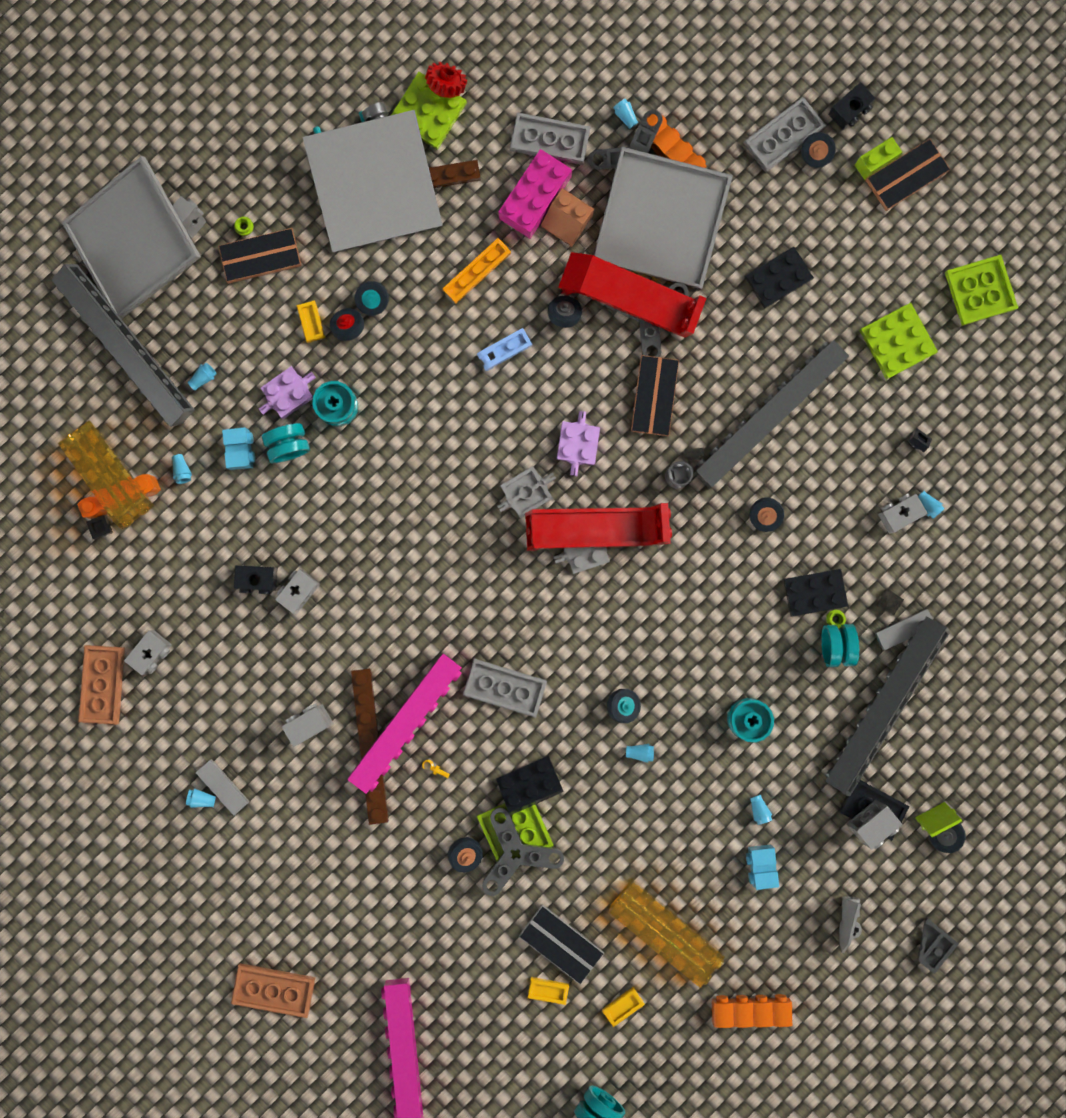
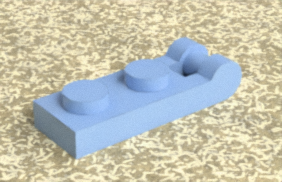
M522 328L478 352L477 356L479 360L483 361L485 371H489L498 364L532 346V343ZM491 353L495 356L493 360H490L488 357Z

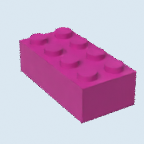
M540 149L498 211L499 219L531 239L544 220L560 190L564 189L572 178V169Z

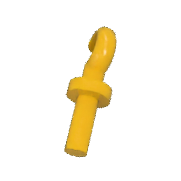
M425 760L422 763L423 769H425V763L429 762L431 764L430 770L433 771L434 775L438 773L449 778L450 774L441 770L438 765L435 767L431 760Z

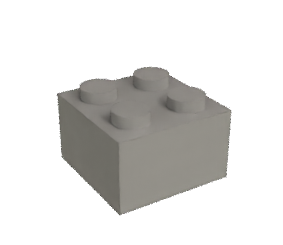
M315 703L302 710L303 715L300 716L298 713L285 720L287 724L282 726L293 747L334 724L323 704L317 706Z
M875 800L851 819L847 826L861 843L872 850L882 846L883 840L888 836L895 835L899 831V827L902 826V823L887 805Z

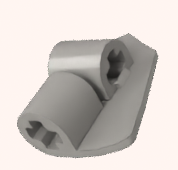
M842 897V920L839 925L841 953H845L851 945L852 939L859 937L862 932L861 925L857 922V917H860L861 907L860 898Z

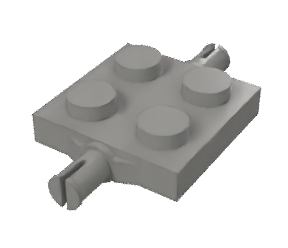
M532 466L502 484L500 487L506 495V501L497 505L500 512L511 507L521 519L525 516L526 512L537 509L551 501L553 498L548 491L547 484L556 479L553 472L542 478Z
M607 547L564 548V553L553 556L554 559L562 557L555 560L556 564L567 560L573 574L610 562L607 555Z

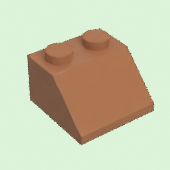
M562 188L552 202L541 227L572 247L593 217L594 209Z

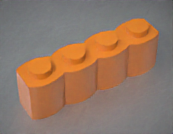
M652 114L647 118L649 125L654 126L657 124V115ZM662 115V124L651 145L653 151L660 157L706 168L705 159L692 151L693 148L689 142H684L680 139L679 132L675 128L668 126L666 118Z
M142 474L135 477L131 482L118 484L114 489L103 490L95 497H86L77 505L82 517L94 519L106 515L108 512L118 511L126 504L137 503L143 497L154 496L160 492L161 488L155 476Z
M777 994L772 998H767L766 995H756L755 998L737 995L736 998L732 999L725 995H719L712 999V1024L716 1028L793 1026L792 1001L783 994Z

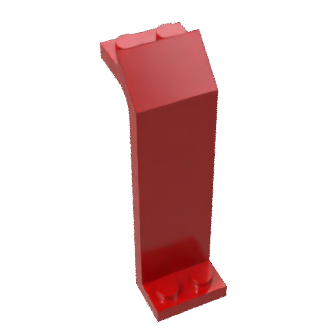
M575 252L570 253L558 288L562 289L561 294L564 296H569L572 293L585 295L684 338L694 334L706 298L701 295L693 299L594 255Z
M660 503L643 508L532 509L525 513L527 551L557 548L639 547L671 544L672 529L669 524L671 510L668 508V503Z

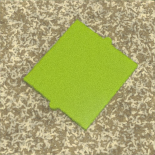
M945 802L915 817L922 830H926L931 837L962 822L955 809H951Z

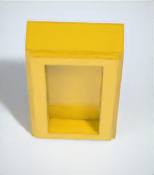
M315 300L296 305L306 342L324 339L325 334Z
M531 977L528 998L566 1005L569 983Z
M632 987L602 1008V1012L610 1024L615 1027L644 1006L645 1003L634 987Z

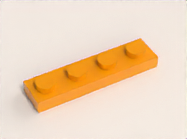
M497 238L443 287V291L455 304L458 303L511 254V251Z

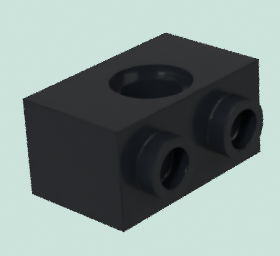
M860 82L831 108L828 115L842 130H845L848 126L852 128L859 121L858 117L863 114L865 116L872 110V104L876 98ZM850 105L854 106L857 110H852Z
M235 565L234 589H240L239 593H251V590H259V594H270V591H276L278 568ZM254 575H258L260 578V582L257 585L252 583Z

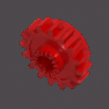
M441 62L438 65L436 63H432V66L429 65L425 75L426 84H428L429 88L435 94L444 98H454L464 93L467 80L465 79L466 75L461 74L462 70H456V66L450 67L448 63L443 65Z

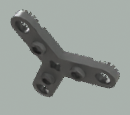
M652 109L644 114L630 146L625 148L645 153L649 152L663 121L662 115L658 110ZM650 114H655L658 117V122L654 126L649 125L647 121ZM621 147L594 150L589 155L588 161L590 166L597 170L616 168ZM596 154L603 156L601 165H596L593 161V157Z
M675 283L669 287L672 290L680 288L684 295L688 296V288L683 283ZM606 305L609 309L639 322L642 355L649 356L646 352L647 348L654 347L657 350V355L654 357H660L662 351L658 326Z
M498 807L492 811L491 823L504 853L483 881L482 888L487 895L495 896L499 894L520 865L557 869L562 866L564 855L561 850L546 846L522 844L507 809ZM498 812H502L506 816V820L503 823L495 820V815ZM519 849L520 857L512 858L511 850L516 851ZM552 853H557L560 856L558 863L553 864L549 861V856ZM490 880L496 881L498 884L497 889L493 891L488 889L487 882Z

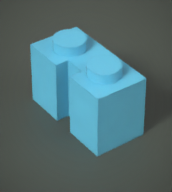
M245 427L222 430L226 451V468L229 470L253 468L255 453L251 449V444L254 442L252 432Z
M771 844L748 847L749 853H746L747 865H750L751 872L748 873L750 885L753 884L756 890L778 888L779 879L778 871L776 870L775 848Z

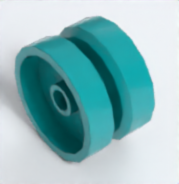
M328 381L316 389L313 395V408L315 413L326 424L342 427L349 424L355 418L358 412V401L355 394L346 384L339 381Z
M296 423L281 426L261 436L264 446L270 448L267 451L270 463L293 460L310 452L308 441L301 439L305 435L302 424Z
M841 624L839 629L836 625H824L821 634V646L825 665L827 667H839L842 662L844 666H856L859 660V639L854 624Z
M743 698L737 700L731 706L727 722L735 736L747 742L756 743L770 735L774 727V716L772 710L765 703L754 698ZM748 718H753L751 723L748 722Z
M593 1085L589 1086L585 1092V1101H580L574 1110L577 1118H623L625 1115L623 1106L613 1096Z

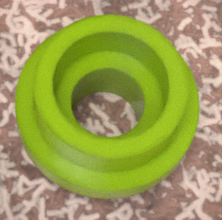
M240 217L235 221L234 228L239 235L247 236L252 233L254 225L248 217ZM246 224L247 228L241 229L242 225Z
M832 610L827 614L826 622L828 625H836L839 629L841 624H845L846 617L842 611ZM834 616L838 617L837 623H834L832 620Z

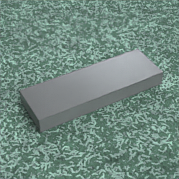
M924 609L875 632L882 650L885 651L910 639V637H914L919 622L921 620L924 621L926 616L932 619L929 610Z
M212 759L196 772L234 816L250 802Z

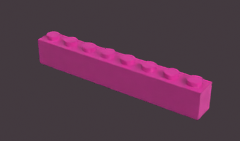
M442 653L347 780L365 794L369 790L372 792L379 783L376 781L381 774L385 776L391 768L389 763L392 759L397 760L403 752L401 747L404 743L409 744L415 736L413 731L417 727L420 729L427 720L424 718L428 712L432 713L438 706L436 702L440 696L444 697L450 690L448 685L451 681L456 682L462 674L460 669L462 667Z
M409 978L386 980L384 987L381 988L382 1000L385 999L386 1007H383L384 1019H387L388 1026L385 1027L386 1039L390 1041V1046L387 1047L388 1059L392 1061V1066L389 1067L390 1079L393 1078L394 1086L391 1087L392 1099L395 1098L396 1105L393 1107L394 1118H424Z

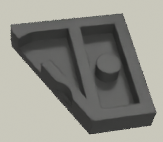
M926 918L917 960L935 974L959 943L930 919Z

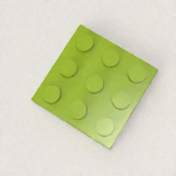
M418 71L391 115L415 110L422 141L438 150L466 106L467 100L461 96L444 98L435 94L426 84L425 75Z
M1002 255L945 272L961 326L1018 309Z
M912 303L859 330L886 380L938 353Z
M505 803L477 815L496 861L499 860L504 851L490 817L492 811L498 807L507 809ZM536 804L510 815L522 844L554 846ZM498 812L495 815V820L503 823L506 820V816L504 813ZM519 849L516 851L511 850L512 858L520 857Z

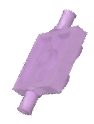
M291 366L262 386L261 390L266 395L268 402L259 408L260 412L264 415L273 408L282 419H285L311 401L313 396L307 384L316 378L311 371L302 378Z
M579 411L578 422L563 421L561 425L556 460L566 461L571 464V476H578L579 465H595L600 427L590 426L585 423L587 414L585 411Z

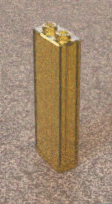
M90 420L58 443L109 517L119 528L125 529L154 507L151 500L100 430Z
M632 878L608 907V912L699 988L703 984L706 985L711 980V974L714 970H718L724 963L723 959L725 957L719 949Z

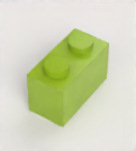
M891 137L860 156L855 163V167L863 179L866 180L874 173L897 160L903 152L894 138Z

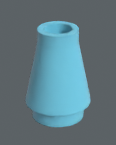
M623 99L613 107L614 113L629 129L638 124L631 103L626 99Z
M208 363L201 364L188 381V384L192 389L197 390L213 380L217 373Z
M177 454L172 456L173 480L177 484L190 482L192 473L183 455Z
M925 491L918 496L928 513L927 516H930L932 519L945 509L941 502Z
M650 744L627 746L626 758L646 763L653 761L654 746H650Z
M194 788V790L188 791L186 805H189L190 808H214L216 796Z
M761 795L750 798L754 821L757 822V825L772 821V813Z

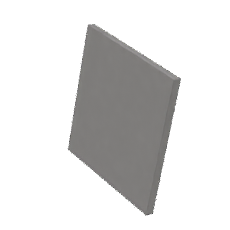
M415 110L303 137L333 253L443 226Z
M621 147L594 256L631 272L674 283H683L686 286L702 290L733 175Z
M140 156L62 222L100 293L121 319L201 258L148 161L143 156Z

